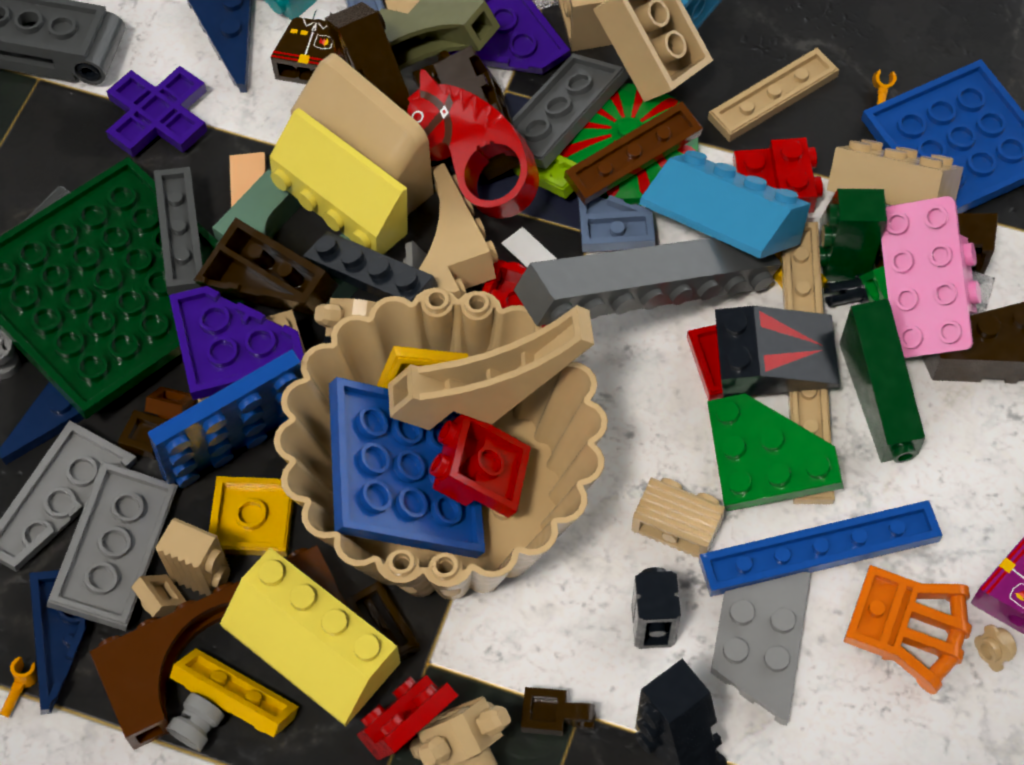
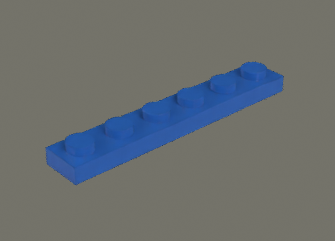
M929 500L703 553L699 555V564L709 595L712 597L724 594L728 590L801 572L812 573L940 542L943 535Z

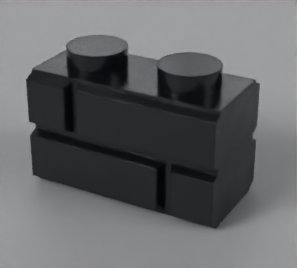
M652 567L644 569L635 576L631 604L635 647L639 649L668 648L675 645L681 617L676 573L666 571L664 568Z

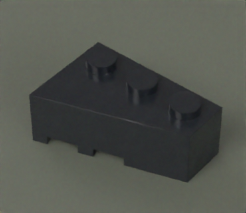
M682 658L641 689L635 730L637 731L634 734L635 738L646 753L651 754L654 752L664 765H727L726 758L716 749L722 744L721 736L717 732L712 735L711 727L717 723L711 692Z

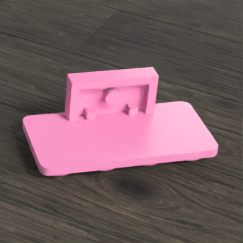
M950 196L886 206L887 222L881 238L886 286L904 358L970 349L973 345L970 314H977L976 304L981 303V290L979 282L973 281L971 266L977 264L975 246L973 243H968V238L960 234L956 201Z

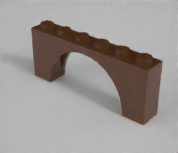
M317 545L309 549H297L288 555L287 561L347 606ZM240 581L222 584L211 595L198 601H186L177 606L174 612L161 618L147 619L140 623L136 630L123 636L115 635L108 637L97 648L89 651L123 734L133 750L169 733L166 730L170 723L166 698L173 665L185 647L199 633L222 620Z

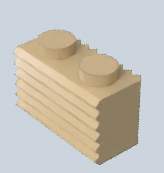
M651 477L634 512L631 530L634 533L647 536L656 542H661L664 545H669L671 548H676L678 551H683L686 554L699 558L700 554L709 552L723 520L725 507L719 505V501L709 494L699 493L694 495L684 491L682 486L672 479L662 478L659 481Z
M177 518L171 520L158 542L156 550L173 583L178 582L179 586L185 585L186 589L192 588L193 592L199 591L200 595L206 594V596H209L218 586L227 582L230 575V567L225 557L226 555H224L221 548V542L217 539V535Z

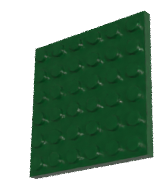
M129 156L0 236V329L85 420L182 354L166 287L155 181ZM197 222L202 265H204L217 246L216 243L218 241ZM223 297L235 304L240 302L248 307L254 304L252 302Z

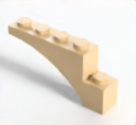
M445 163L431 167L436 193L440 201L439 220L432 245L419 270L433 275L438 284L437 288L446 289L459 299L467 293V288L496 279L493 263L498 262V255L491 240L485 241L486 233L481 219H473L475 214L472 203L461 196L463 194L459 188L456 174L451 176Z
M576 305L557 320L538 331L510 344L481 354L424 366L410 364L388 383L390 418L429 431L453 411L493 424L594 345L590 310Z

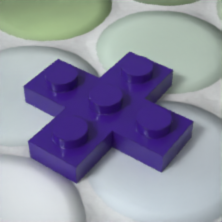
M181 66L176 68L156 87L130 70L106 91L109 100L127 112L106 130L108 139L132 157H135L158 135L184 153L208 131L206 123L187 110L207 92L205 83Z

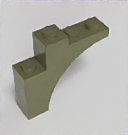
M420 0L408 14L383 8L379 11L386 25L384 31L400 71L416 62L435 56L444 50L447 52L460 51L471 45L474 50L480 51L500 28L485 0Z

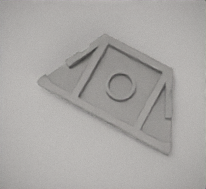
M801 572L725 591L710 671L711 674L725 684L734 686L739 691V694L752 704L756 702L775 716L774 720L779 724L786 726L789 721L811 574L809 572Z

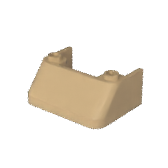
M331 53L320 61L292 107L291 115L296 109L300 108L407 187V215H409L434 194L429 140L424 129L415 119L337 54Z

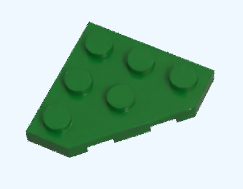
M745 393L707 401L723 502L727 512L844 488L838 455L834 445Z

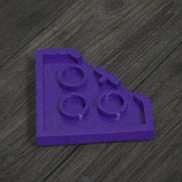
M485 0L500 25V28L480 51H476L486 66L543 75L571 56L568 46L532 0ZM452 51L448 53L451 56L459 51Z
M208 286L169 295L188 385L193 400L217 393L293 349L300 362L304 356L298 331L286 325L282 327L266 319L264 314L240 302L235 304L221 297L220 292Z

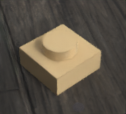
M167 574L140 576L131 587L140 599L142 607L152 617L166 616L174 612L177 606L186 602Z

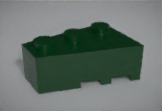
M837 189L820 218V264L823 267V276L827 281L852 280L856 275L865 274L872 270L887 222L884 189Z

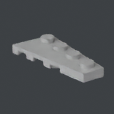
M69 420L0 519V563L17 572L78 517L84 509L102 461L130 469L137 463V457Z

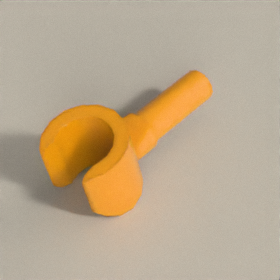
M881 69L874 73L872 83L878 89L877 105L886 101L888 89L895 84L897 79L895 72H890L888 84H883L880 81Z
M17 657L12 661L10 671L14 682L0 711V715L9 718L24 688L31 687L38 681L35 662L32 663L28 672L20 674L24 667L22 657Z

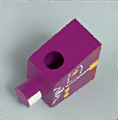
M1024 537L981 585L971 601V604L1024 634Z

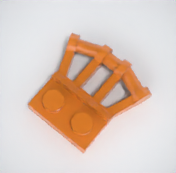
M870 565L843 642L880 655L883 660L895 661L916 679L921 688L930 694H936L942 687L941 681L955 665L961 664L964 651L961 648L964 639L970 637L972 630L971 624L968 623L966 600L970 598L969 587L964 584H921ZM916 599H945L950 602L951 615L921 605L915 601ZM910 617L945 630L948 633L946 642L907 628ZM905 643L937 655L938 659L928 669L906 651L901 644Z

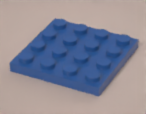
M982 59L863 111L861 120L878 142L883 143L882 148L884 150L885 148L896 149V147L910 148L918 151L917 157H931V154L947 156L954 159L952 165L964 167L956 198L957 213H963L1024 185V112Z
M293 349L147 432L162 477L168 484L173 483L179 485L180 488L193 484L200 478L199 472L211 465L214 468H219L233 459V452L245 445L249 449L256 447L268 437L266 433L289 419L282 410V393L292 382L302 379L301 362Z
M336 377L329 383L334 531L343 535L444 553L448 552L472 558H478L484 554L485 542L481 503L474 500L469 505L464 506L432 489L435 477L429 473L434 458L439 453H442L443 444L438 442L441 428L447 421H453L461 414L453 411L429 431L390 418L387 388Z

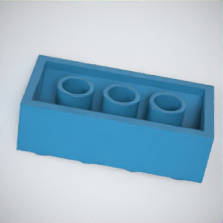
M686 151L683 155L669 158L640 198L639 205L758 258L800 245L811 203L799 199L798 194L792 190L775 189L768 186L767 181L761 177L745 176L737 173L736 167L726 163H714L706 160L707 156L698 151Z

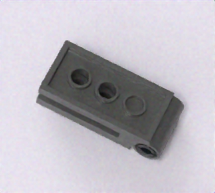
M0 0V68L74 81L75 78H78L80 81L91 85L101 84L105 80L125 32V23L116 14L108 12L106 6L72 0Z

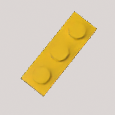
M197 648L173 665L169 677L183 685L190 692L199 694L218 705L223 711L232 713L253 725L258 731L266 733L273 738L295 719L299 708L294 703Z

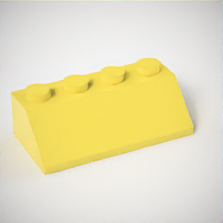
M300 108L296 109L269 156L273 183L280 190L288 191L297 198L306 210L314 211L322 217L332 230L340 231L357 244L385 254L408 234L407 187Z
M271 547L242 577L220 622L222 628L345 727L401 663L397 645Z

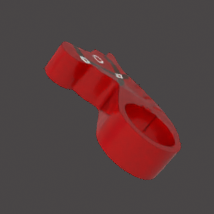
M421 69L420 89L407 98L410 102L407 114L415 119L424 129L429 140L430 160L438 162L451 156L462 194L485 215L503 219L513 217L524 211L535 198L539 187V173L534 155L525 139L491 104L462 88L448 84H438L426 70ZM501 153H504L506 156L517 157L520 162V175L514 188L508 194L496 200L480 199L477 191V182L481 171L490 162L489 159Z

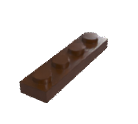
M680 102L567 169L564 178L583 204L586 205L701 135L703 127L686 105Z

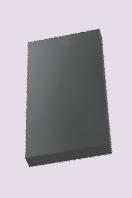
M573 53L512 118L515 129L525 139L533 153L537 167L546 169L629 78L625 67Z

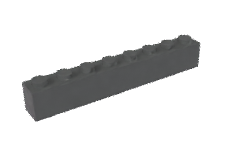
M706 238L533 262L525 270L514 291L536 326H542L557 320L576 305L590 310V317L594 319L602 315L614 313L621 315L632 310L644 308L650 310L662 305H680L686 301L708 300L722 295L733 296L740 292L752 290L758 292L767 288L772 283L773 275L782 263L775 254L758 258L715 238Z

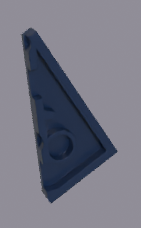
M187 0L190 9H193L203 32L207 34L209 42L219 60H222L228 70L233 84L239 88L240 93L247 92L252 0Z
M49 382L0 447V457L5 465L60 434L69 420L77 424L85 418Z
M59 570L29 573L41 715L52 713L90 623V620L47 607V601Z

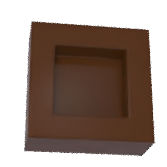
M160 387L146 397L145 412L157 414V417L170 420L196 405V400L192 399L190 393Z

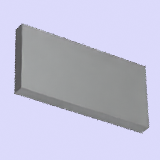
M102 461L47 601V607L126 631L138 596L131 587L140 576H146L178 485L168 484L167 481Z

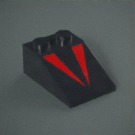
M761 306L715 309L723 398L743 393L751 396L840 387L832 315Z

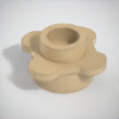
M989 624L984 627L985 633L982 636L975 637L974 643L980 657L989 664L993 671L999 672L1003 670V664L1006 661H1010L1015 657L1017 647L1014 638L1007 630Z

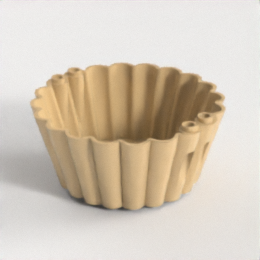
M430 288L417 294L412 302L399 296L384 297L373 305L368 317L350 315L341 319L333 327L331 343H321L311 347L301 360V372L304 378L292 382L282 393V410L289 419L279 426L274 437L275 450L288 463L281 475L282 489L288 497L303 507L301 511L302 523L307 531L335 548L338 557L345 563L383 584L397 585L415 597H425L436 591L439 596L449 600L463 597L469 589L479 593L491 592L499 586L505 577H518L529 569L553 546L556 539L586 509L588 504L586 491L600 477L604 469L605 458L597 443L606 432L608 424L605 411L599 404L591 401L597 389L596 375L584 364L571 362L500 419L491 424L529 445L531 450L517 512L507 518L481 504L485 553L478 558L340 534L334 531L329 383L336 377L377 386L393 346L467 353L468 356H473L510 344L542 328V326H536L524 306L511 305L502 309L499 300L494 295L485 291H472L457 299L452 292L446 289Z

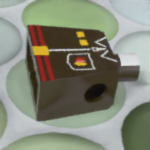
M317 9L313 19L301 17L292 19L271 55L276 80L307 84L319 62L331 53L335 54L325 17L332 15L330 11Z

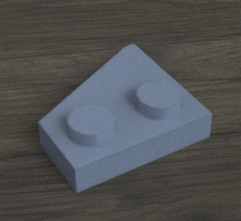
M609 195L608 199L597 197L584 205L577 196L582 252L627 250L655 246L653 212L651 209L637 204H627L623 199Z

